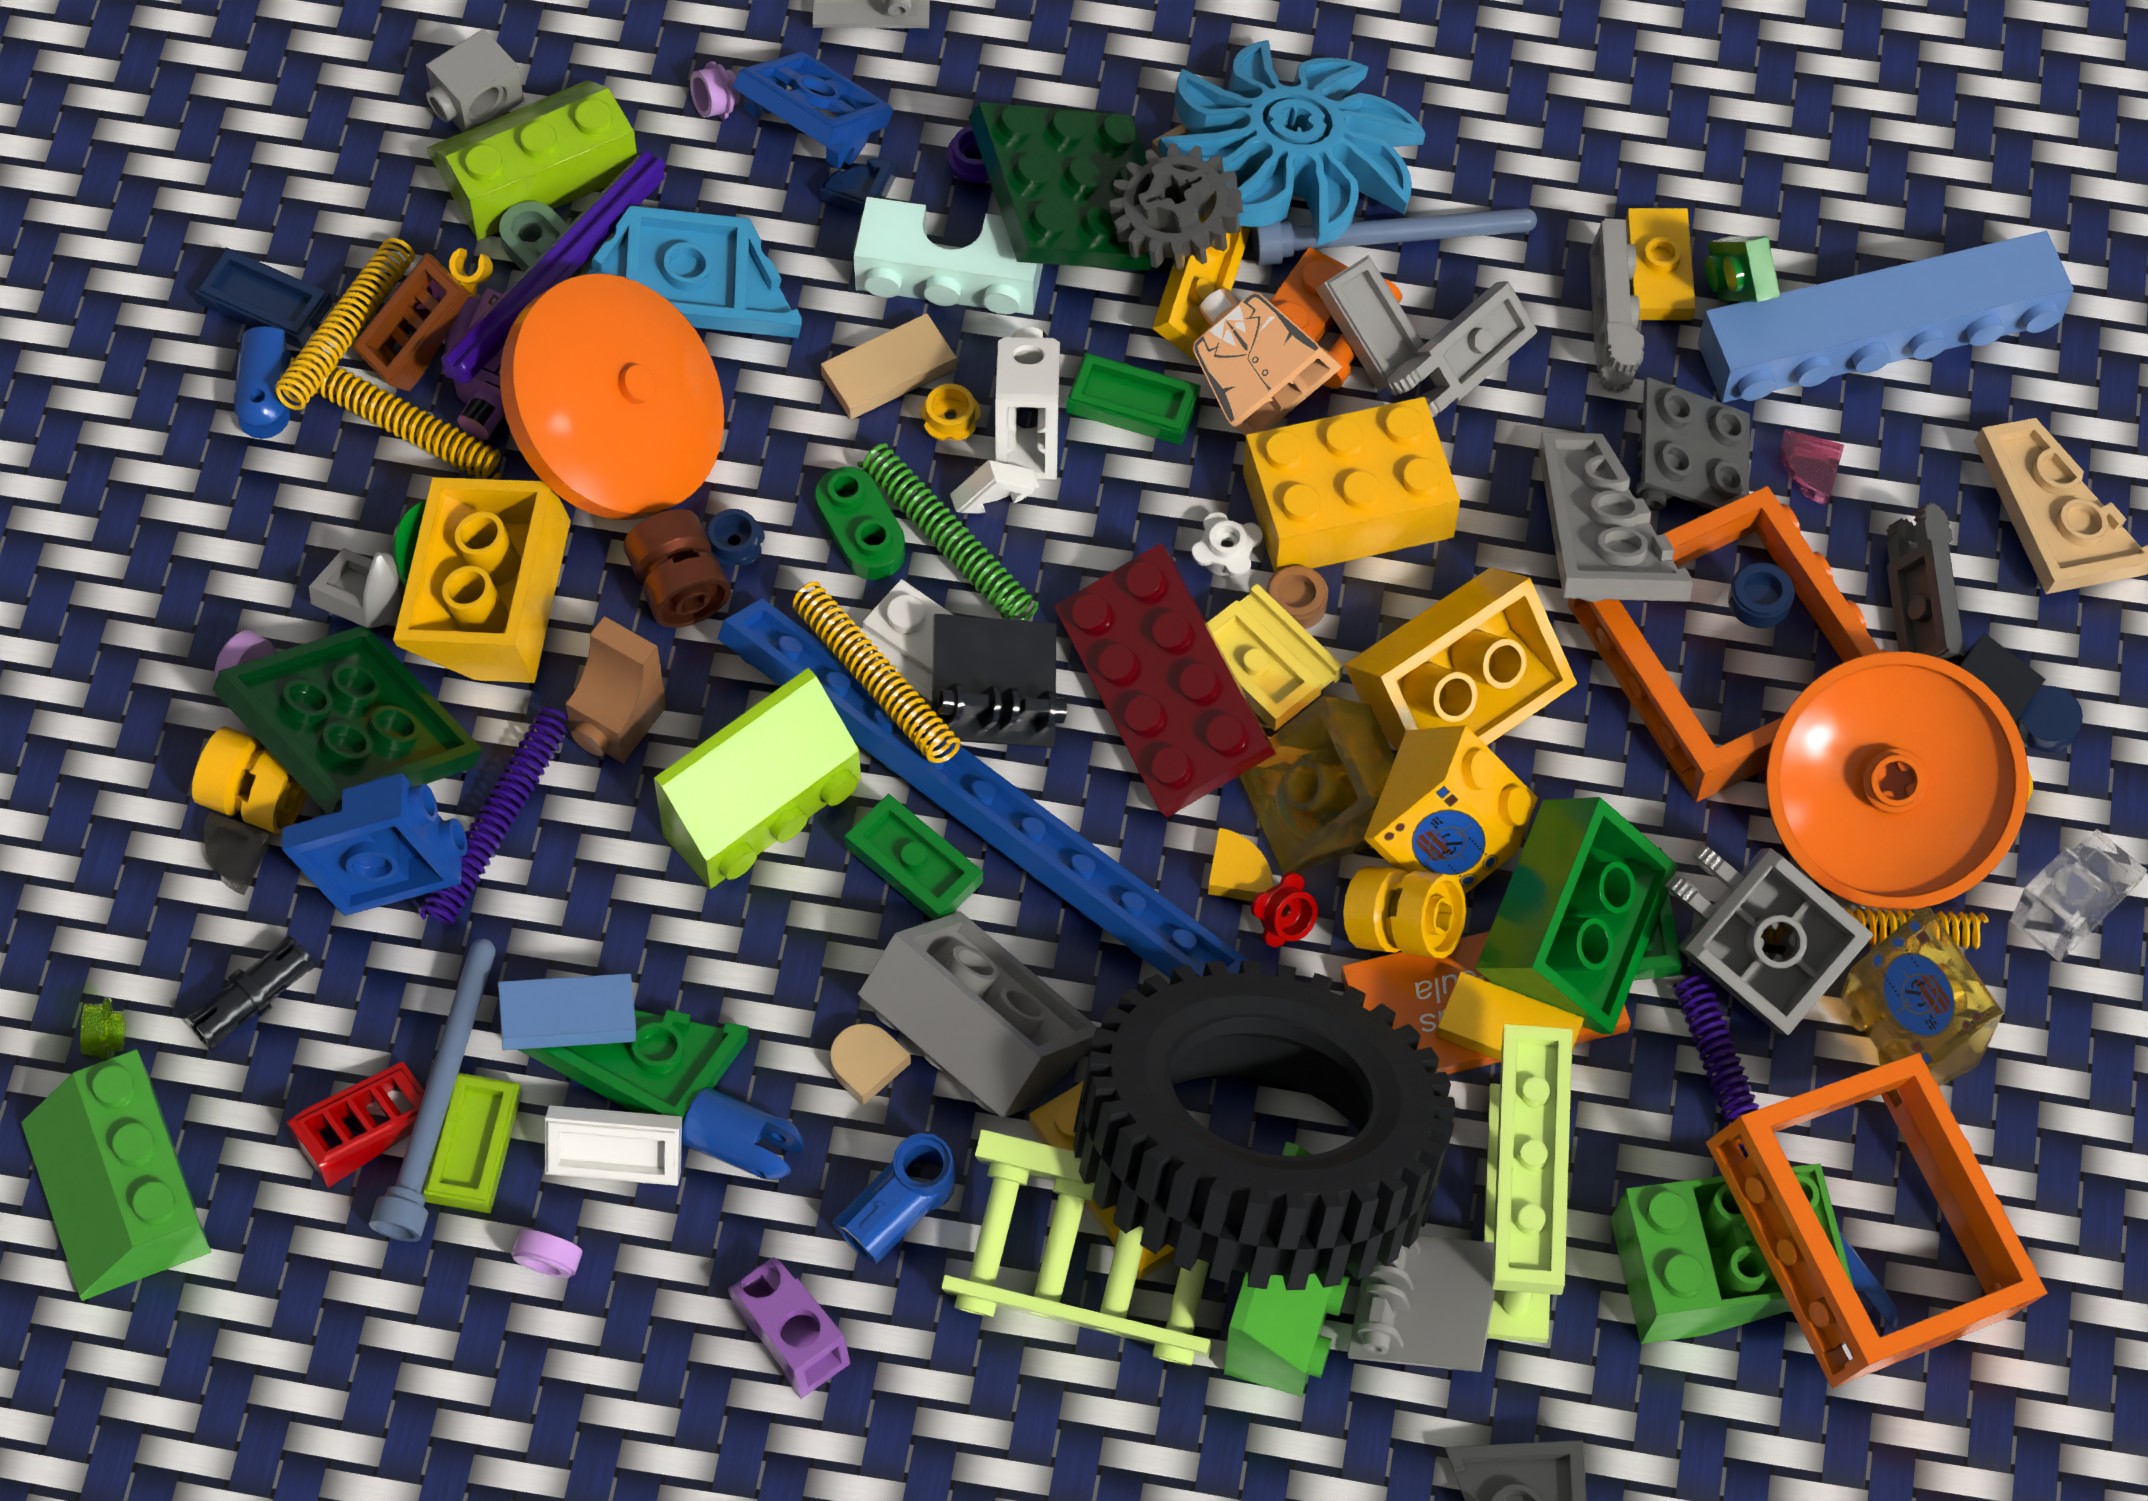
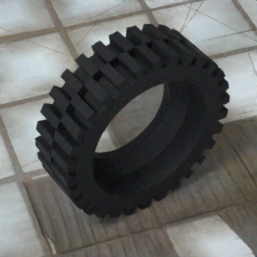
M1241 960L1239 973H1228L1224 961L1206 962L1203 976L1198 977L1190 965L1173 968L1170 984L1159 974H1156L1144 980L1141 993L1132 987L1120 996L1118 1008L1110 1006L1102 1017L1101 1027L1096 1028L1073 1131L1076 1132L1073 1143L1075 1158H1081L1080 1176L1084 1184L1095 1183L1092 1195L1093 1200L1101 1210L1116 1206L1113 1223L1125 1234L1139 1226L1143 1227L1140 1245L1155 1255L1168 1244L1176 1249L1173 1264L1191 1271L1197 1259L1212 1264L1209 1278L1226 1283L1229 1281L1232 1269L1247 1272V1287L1267 1289L1270 1275L1283 1276L1286 1290H1305L1309 1274H1316L1322 1287L1326 1288L1341 1285L1345 1267L1358 1280L1373 1273L1376 1259L1384 1266H1388L1398 1259L1402 1245L1408 1249L1418 1238L1420 1227H1424L1427 1222L1454 1127L1452 1121L1455 1113V1101L1453 1097H1448L1451 1083L1446 1072H1436L1439 1063L1436 1053L1431 1047L1417 1050L1421 1035L1410 1024L1394 1030L1392 1026L1396 1012L1383 1003L1371 1011L1363 1008L1366 993L1352 986H1349L1342 996L1331 992L1330 987L1333 978L1314 973L1311 984L1294 980L1296 967L1278 964L1276 976L1262 975L1259 961ZM1230 1075L1278 1082L1301 1090L1325 1102L1348 1119L1360 1133L1354 1139L1336 1149L1313 1155L1283 1156L1253 1151L1222 1139L1198 1123L1180 1103L1173 1085L1201 1077Z

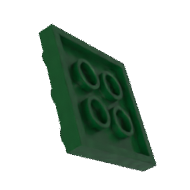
M984 102L977 104L970 114L969 120L1017 262L1171 272L1174 263L1173 258L1165 257L1158 268L1151 266L1150 253L1148 251L1137 258H1133L1130 255L1128 241L1119 242L1117 240L1115 225L1112 222L1109 201L1115 199L1114 181H1128L1125 167L1128 162L1138 164L1141 167L1147 164L1146 155L1131 115Z
M364 626L220 670L212 689L326 814L342 811L343 789L371 782L378 777L392 776L403 773L413 786L428 784L475 767L482 752V748L376 635Z

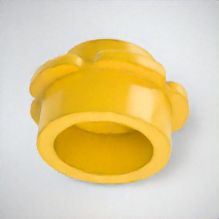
M950 383L940 385L929 393L921 406L920 416L926 421L924 424L926 432L933 438L941 441L946 439L961 441L974 433L976 429L975 422L981 418V409L968 389L961 385ZM953 413L956 414V417L954 419H947L945 414Z

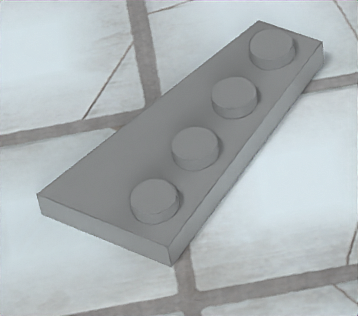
M1541 432L1539 456L1563 598L1582 599L1590 602L1604 599L1690 602L1694 583L1686 568H1677L1673 561L1674 548L1665 534H1656L1650 524V509L1643 498L1636 499L1629 490L1630 477L1604 435L1595 433Z

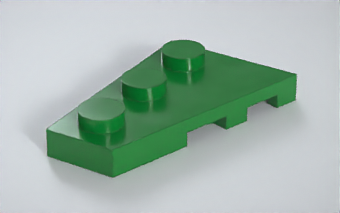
M634 1010L636 1042L517 1049L634 1113L681 1116L683 1127L686 1114L698 1093L704 1088L709 1087L713 1089L747 1043L749 1027L726 1022L723 1029L690 1022L691 1015L666 1010L665 1015L661 1016Z

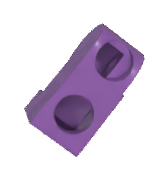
M775 1257L770 1258L728 1288L730 1297L740 1315L783 1369L787 1381L800 1399L850 1365L843 1333L799 1279H795Z

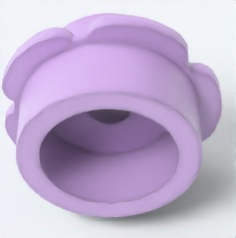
M712 61L706 64L705 69L692 73L690 79L691 96L695 108L702 117L718 115L721 120H724L733 111L734 105L739 103L740 92L732 88L736 80V75L733 71L725 70L722 65H717L716 62Z

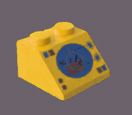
M1466 725L1406 730L1364 839L1395 869L1406 870L1408 873L1422 871L1453 875L1461 883L1465 895L1518 852L1538 797Z

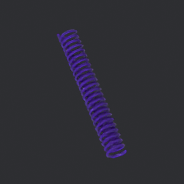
M552 707L539 709L538 716L533 719L534 724L528 727L529 732L523 735L524 740L518 743L519 748L514 750V757L509 759V765L504 767V773H501L499 781L494 783V789L489 792V798L484 800L485 806L479 808L480 814L475 815V822L469 825L470 830L465 832L467 844L470 847H467L466 855L462 856L461 884L430 892V897L424 899L425 906L419 908V913L423 920L427 918L425 914L427 910L434 918L444 924L452 925L456 923L453 916L461 915L459 908L466 906L464 900L471 898L469 891L476 889L474 883L480 882L479 875L486 873L484 866L491 864L489 858L495 857L494 850L501 848L499 841L505 840L504 833L510 832L509 825L515 824L514 817L519 816V809L525 807L523 800L530 799L528 792L535 791L533 784L540 782L538 776L544 775L543 768L550 766L548 760L553 759V752L559 750L558 743L564 742L562 735L569 734L568 728L564 723L554 717L544 715V713L556 714L564 720H568V715L565 712Z
M1698 973L1687 977L1679 984L1674 983L1673 988H1676L1674 994L1676 997H1679L1678 1004L1682 1006L1681 1013L1686 1016L1685 1022L1690 1025L1688 1031L1693 1034L1692 1041L1697 1043L1695 1049L1700 1052L1699 1059L1704 1062L1702 1068L1707 1071L1706 1077L1711 1080L1710 1087L1714 1089L1713 1096L1718 1099L1717 1106L1722 1108L1720 1114L1722 1117H1725L1724 1124L1728 1126L1731 1123V1119H1737L1741 1115L1758 1110L1760 1105L1753 1103L1756 1096L1750 1093L1752 1086L1746 1084L1749 1077L1742 1075L1745 1068L1739 1065L1741 1058L1735 1056L1738 1049L1731 1047L1734 1040L1728 1037L1731 1031L1725 1028L1727 1021L1721 1019L1723 1012L1717 1010L1720 1003L1714 1001L1717 994L1711 992L1713 985L1707 982L1709 975ZM1746 1150L1742 1151L1744 1157L1749 1156Z

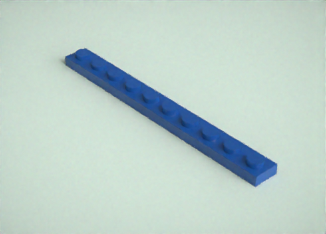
M763 598L723 621L717 639L738 654L746 663L754 666L780 687L809 667L817 676L856 744L1171 979L1173 968L1190 965L1198 977H1202L1205 963L1211 961H1224L1228 973H1239L1241 960L1249 961L962 746H960L953 757L945 762H929L927 757L922 755L921 750L916 748L915 743L911 742L903 730L898 728L897 723L892 721L885 710L875 702L874 698L869 695L862 684L857 682V679L851 675V672L845 668L844 664L840 663L839 658L835 657L825 644ZM889 693L888 695H886L885 699H886V698H889V696L891 695V693ZM896 699L895 701H893V702L891 703V705H894L895 702H896L898 699ZM903 706L898 708L897 712L900 711L903 708ZM910 712L906 713L903 718H906ZM915 719L910 721L908 725L912 724L915 721ZM922 725L918 726L915 731H918ZM928 731L922 734L921 738H923L928 733ZM933 739L929 740L926 745L930 744ZM946 740L934 747L933 751L941 748L946 743ZM952 743L945 752L933 757L940 758L948 754L955 746V743Z

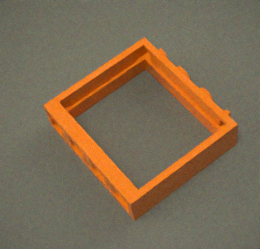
M1768 486L1663 533L1674 548L1673 561L1679 567L1755 532L1778 567L1784 570L1791 578L1795 592L1843 663L1874 653L1888 652L1885 649L1878 648L1866 630V622L1859 607L1852 600L1846 601L1833 582V574L1825 557L1821 553L1811 550L1800 533V526L1792 509L1786 504H1780ZM1569 598L1568 607L1696 803L1766 770L1772 739L1782 718L1716 748L1620 600L1604 599L1590 602Z
M1920 1053L1741 1115L1706 1142L1832 1389L2007 1319L2047 1294L2033 1262L2023 1248L2004 1212L2000 1200L1996 1197L1973 1154L1970 1143L1964 1137L1940 1091L1938 1083L1931 1075ZM1881 1094L1986 1296L1879 1338L1774 1132ZM1743 1144L1749 1155L1747 1158L1744 1157L1738 1145ZM1844 1344L1847 1345L1853 1357L1850 1361L1842 1347Z

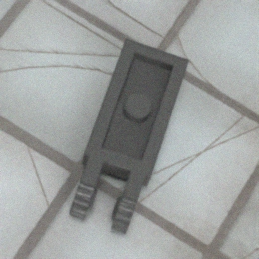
M1929 502L1916 509L1917 512L1914 513L1915 526L1908 519L1903 520L1901 518L1889 525V529L1886 530L1888 533L1886 537L1889 540L1887 547L1890 561L1887 565L1898 651L1926 654L1954 663L1965 657L1948 545L1953 540L1952 531L1949 528L1950 522L1945 514V510H1942L1940 505L1937 506L1935 502L1932 504Z

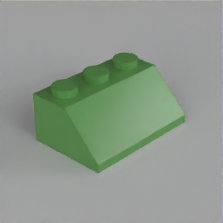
M137 1049L73 1072L21 1122L82 1301L212 1253L151 1079Z
M1287 1141L1282 1153L1283 1156L1312 1155L1300 1145ZM1246 1272L1229 1326L1224 1374L1302 1397L1308 1376L1322 1377L1332 1338L1321 1336L1327 1313L1340 1316L1350 1277L1343 1275L1341 1285L1323 1288L1316 1274H1309L1305 1290H1286L1283 1276L1270 1275L1267 1289L1247 1287L1248 1273Z

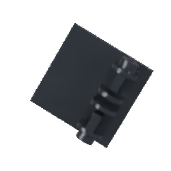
M947 614L933 615L932 711L937 713V718L943 720V724L948 725L949 731L954 732V738L957 737L963 742L1055 748L1056 723L1063 724L1067 714L1066 699L1056 698L1057 624ZM941 729L940 732H939L936 736H938L940 733H942V732H943V729Z

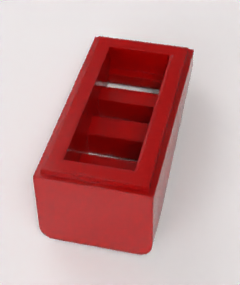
M402 1061L308 1107L286 1121L292 1139L327 1188H329L411 1135L425 1090ZM396 1087L401 1090L413 1107V1109L401 1114L387 1094ZM375 1101L389 1119V1121L377 1125L365 1108ZM353 1115L365 1131L356 1137L352 1135L344 1123L345 1120ZM331 1129L342 1143L332 1149L329 1148L322 1138V1135Z

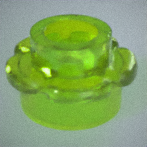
M105 997L103 1004L84 1003L80 1030L81 1056L100 1057V1061L103 1062L109 1060L110 1051H123L126 1014L125 1011H113L111 998Z

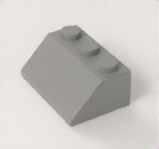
M961 911L895 933L858 993L859 996L875 1008V1014L882 1023L904 1033L922 1049L923 1056L931 1065L944 1072H949L971 1091V1097L976 1104L988 1112L998 1114L1001 1118L1035 1105L1091 1049L1093 1036L1097 1028L1096 1025Z

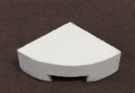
M988 460L950 493L956 512L978 514L985 512L983 504L997 501L1010 495L1013 503L1019 502L1039 488V484L1033 469Z

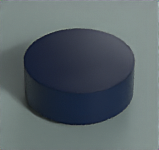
M1763 562L1748 564L1742 567L1732 580L1728 594L1730 610L1739 621L1754 628L1776 626L1790 612L1794 599V585L1788 574L1773 564Z
M2041 686L2015 724L2022 740L2029 746L2040 751L2054 752L2066 748L2074 741L2082 724L2083 714L2079 702L2068 691L2056 686Z

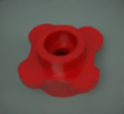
M1296 872L1285 873L1277 886L1271 887L1266 892H1259L1252 900L1251 913L1260 919L1264 928L1262 939L1271 947L1282 946L1285 941L1302 939L1312 930L1316 923L1318 915L1317 903L1310 894L1303 891L1305 880Z

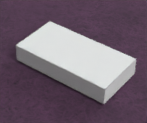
M549 1105L545 1117L546 1175L678 1186L681 1175V1116Z

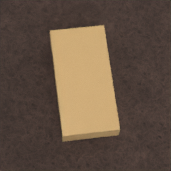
M927 313L821 363L822 377L850 420L957 369V357Z

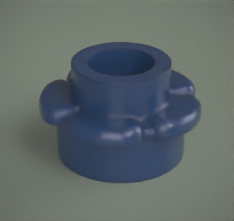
M740 509L724 510L713 517L705 530L711 545V554L718 559L722 567L732 568L734 565H750L762 553L760 544L765 540L764 530L753 516L746 511ZM733 538L740 540L737 545H731L728 541Z

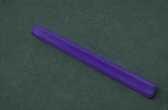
M649 151L639 153L446 351L441 358L443 363L441 371L446 378H452L459 385L467 384L504 346L510 328L524 307L544 291L569 279L615 231L617 223L629 206H639L665 179L663 170L666 165L661 157L655 158Z

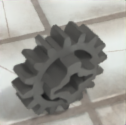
M1170 144L1166 157L1159 158L1152 149L1145 151L1146 165L1141 167L1132 162H1128L1125 165L1128 181H1114L1115 199L1109 201L1117 240L1119 242L1128 241L1130 255L1133 258H1137L1148 251L1152 267L1158 268L1165 257L1173 258L1176 269L1181 270L1185 264V257L1193 255L1199 263L1205 264L1207 263V248L1212 246L1223 252L1228 248L1226 233L1239 232L1238 214L1243 212L1241 191L1238 190L1236 174L1234 171L1224 172L1222 157L1216 155L1204 162L1201 147L1195 145L1190 150L1188 156L1179 155L1177 145Z

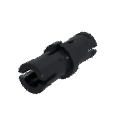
M286 936L282 939L281 943L246 971L237 969L228 977L231 981L229 985L193 1014L185 1018L188 1026L200 1041L206 1040L204 1044L208 1049L213 1051L218 1047V1044L255 1014L260 1017L264 1016L272 1009L271 1001L291 984L315 968L312 959L300 944L296 947L294 946L297 943L293 937Z

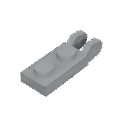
M1605 218L1600 224L1589 251L1594 351L1596 353L1597 371H1599L1597 375L1600 378L1599 383H1602L1603 388H1607L1609 392L1615 391L1617 393V391H1621L1623 393L1624 389L1628 390L1630 385H1632L1636 373L1634 369H1638L1644 358V351H1642L1644 348V336L1636 330L1640 312L1639 298L1637 295H1630L1629 280L1633 279L1636 268V247L1634 244H1627L1626 220Z
M1509 281L1496 282L1416 351L1417 357L1403 363L1394 373L1390 374L1386 378V386L1391 394L1396 396L1411 390L1418 385V382L1429 375L1436 388L1420 395L1418 398H1426L1433 418L1450 403L1463 399L1532 338L1538 330Z

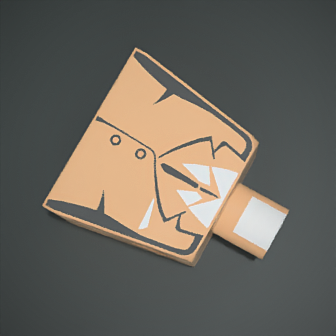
M1219 289L1208 295L1200 305L1199 311L1211 328L1194 342L1193 352L1226 419L1245 436L1272 428L1342 368L1334 357L1258 291L1251 293L1239 303L1228 289Z

